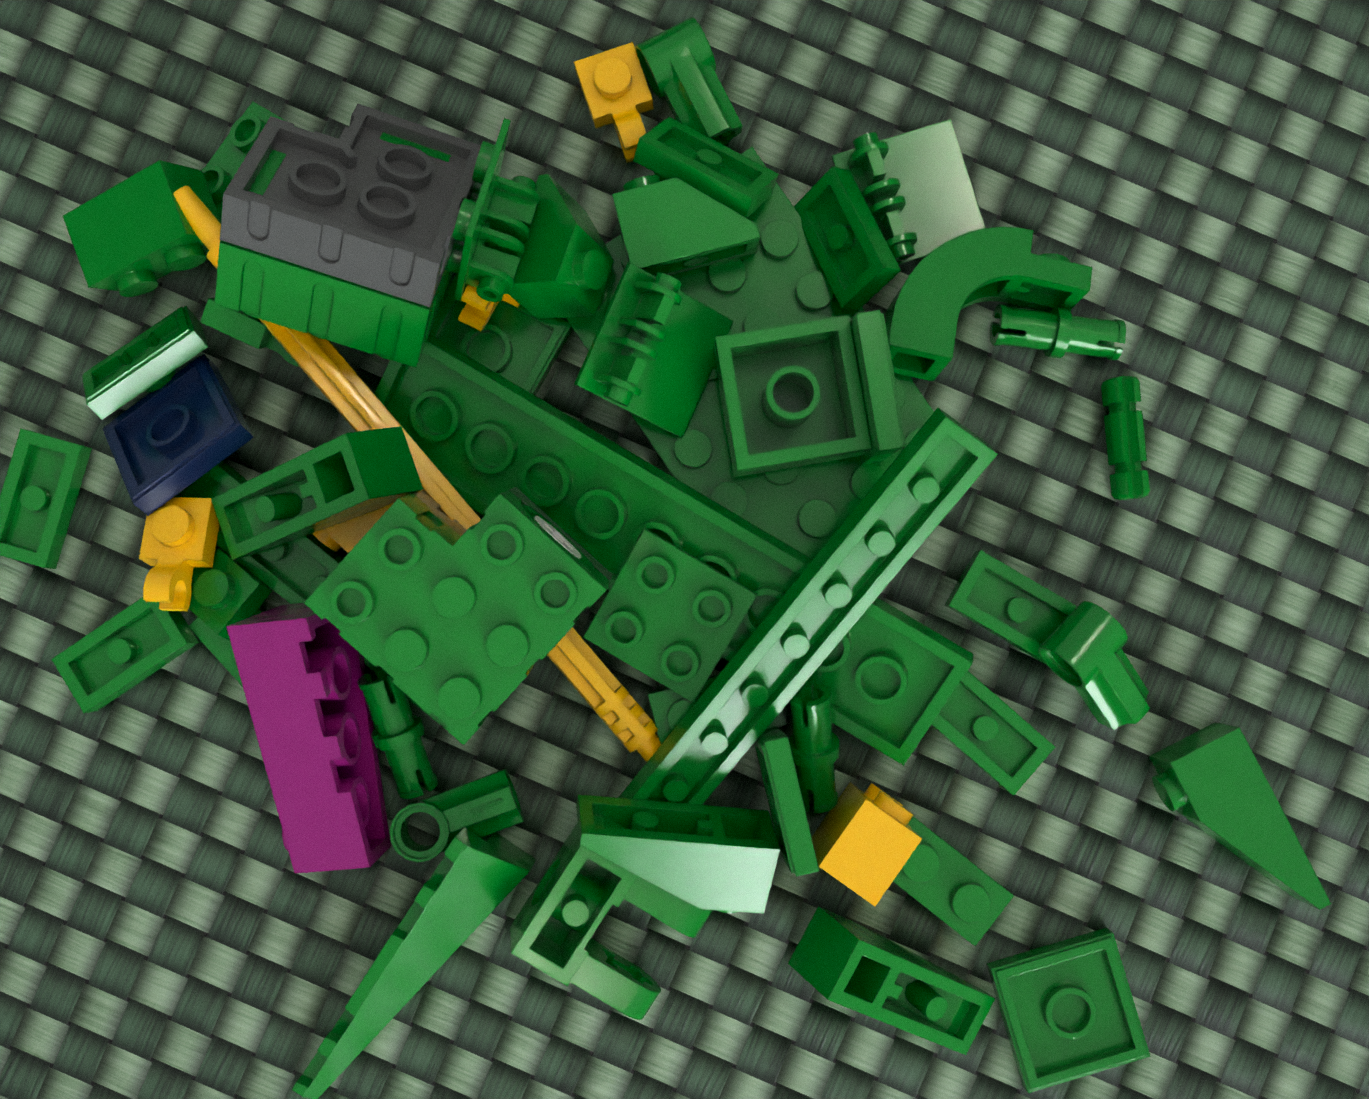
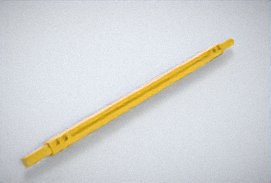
M183 186L173 194L197 237L208 248L207 259L217 269L219 243L221 241V223L189 186ZM260 319L355 432L401 426L329 340L317 338L308 331L303 333ZM402 427L423 487L421 491H425L440 505L439 509L452 521L456 519L466 529L477 524L481 518ZM572 627L547 656L630 753L637 750L643 759L648 762L661 746L659 737L656 735L658 728L655 722L574 627Z

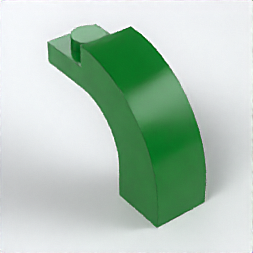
M1018 227L983 228L964 233L944 242L917 264L884 314L894 373L934 381L953 358L959 313L962 309L972 304L998 301L1050 312L1053 307L1071 310L1090 291L1092 267L1072 263L1067 257L1060 254H1032L1034 230Z

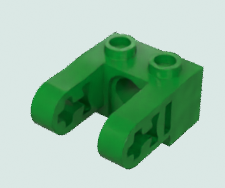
M577 822L511 924V954L562 984L568 986L569 983H572L631 1018L642 1020L661 992V988L644 970L591 938L612 905L619 907L625 899L674 930L688 937L695 938L713 910L699 909L584 848L579 843Z

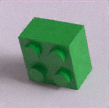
M849 315L715 337L713 355L734 477L858 457L872 448Z

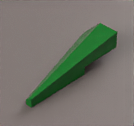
M464 827L445 851L444 858L430 879L426 881L414 899V903L390 936L348 1001L345 1011L325 1037L317 1053L292 1090L302 1097L318 1099L530 872L537 859L496 832L486 842Z

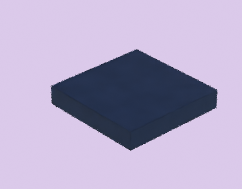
M205 354L197 357L177 372L166 385L154 392H150L103 428L132 503L147 516L254 438L218 367Z

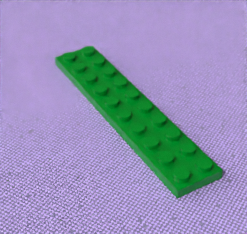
M431 334L425 340L417 368L390 360L374 393L472 509L485 516V509L500 493L517 487L613 574L607 588L608 590L614 584L643 530L647 528L757 593L758 596L721 656L727 661L734 657L813 560ZM877 597L805 683H814V701L818 700L817 687L819 684H824L830 688L832 692L831 719L833 724L904 766L972 665L973 653Z

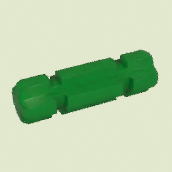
M1134 376L1109 378L1102 383L1101 391L1103 407H1109V415L1104 416L1108 464L1115 466V473L1110 475L1111 495L1117 500L1140 499L1148 496L1150 492L1148 470H1142L1141 465L1143 461H1147L1143 412L1136 410V402H1141L1140 381Z

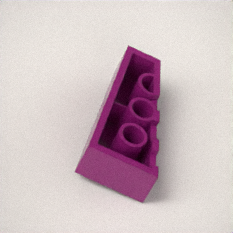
M304 603L281 605L226 626L280 819L283 844L289 852L294 873L371 867L391 847L378 752L371 736L374 730L373 720L363 692L357 683L358 679L366 673L364 656L339 635L341 631L326 618L322 620Z

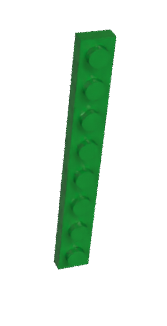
M937 408L618 798L703 805L998 455L994 449L943 410Z

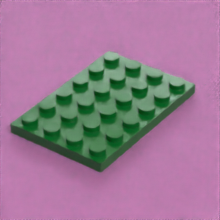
M753 147L741 153L765 166ZM777 182L772 195L747 218L756 223L759 229L760 242L757 253L670 275L682 283L680 291L733 320L728 335L849 315L851 322L856 313L865 312L863 307L858 311L841 308L802 229L800 215ZM621 234L605 244L614 259V263L595 316L565 318L587 352L592 345L628 263ZM715 365L683 438L630 412L629 414L672 477L811 559H814L934 411L910 376L894 373L906 443L904 447L884 461L861 465L860 456L738 477H734Z

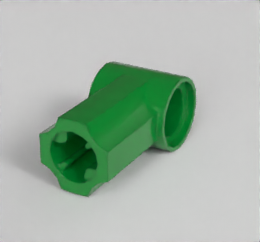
M691 17L635 46L648 83L659 99L665 98L675 120L725 146L734 137L742 133L743 125L715 73L716 62L710 44L695 18Z
M1083 601L1040 645L1038 653L1045 664L1057 676L1075 687L1098 723L1113 730L1122 725L1136 724L1150 709L1147 704L1149 691L1122 650V647L1128 641L1127 633L1121 624L1102 607L1089 601Z
M505 768L430 797L415 800L401 809L392 820L390 839L391 844L400 856L406 860L418 863L429 861L440 853L445 852L455 836L464 827L482 838L522 823L525 819L515 787ZM413 813H428L436 819L440 829L439 838L436 843L425 846L412 840L408 832V822Z

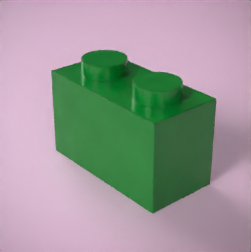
M158 160L63 215L88 288L119 291V294L123 297L139 296L158 287L157 280L173 271L195 268L207 260L206 253L209 251L208 248L197 237L173 194L179 188L189 186L221 223L202 170Z

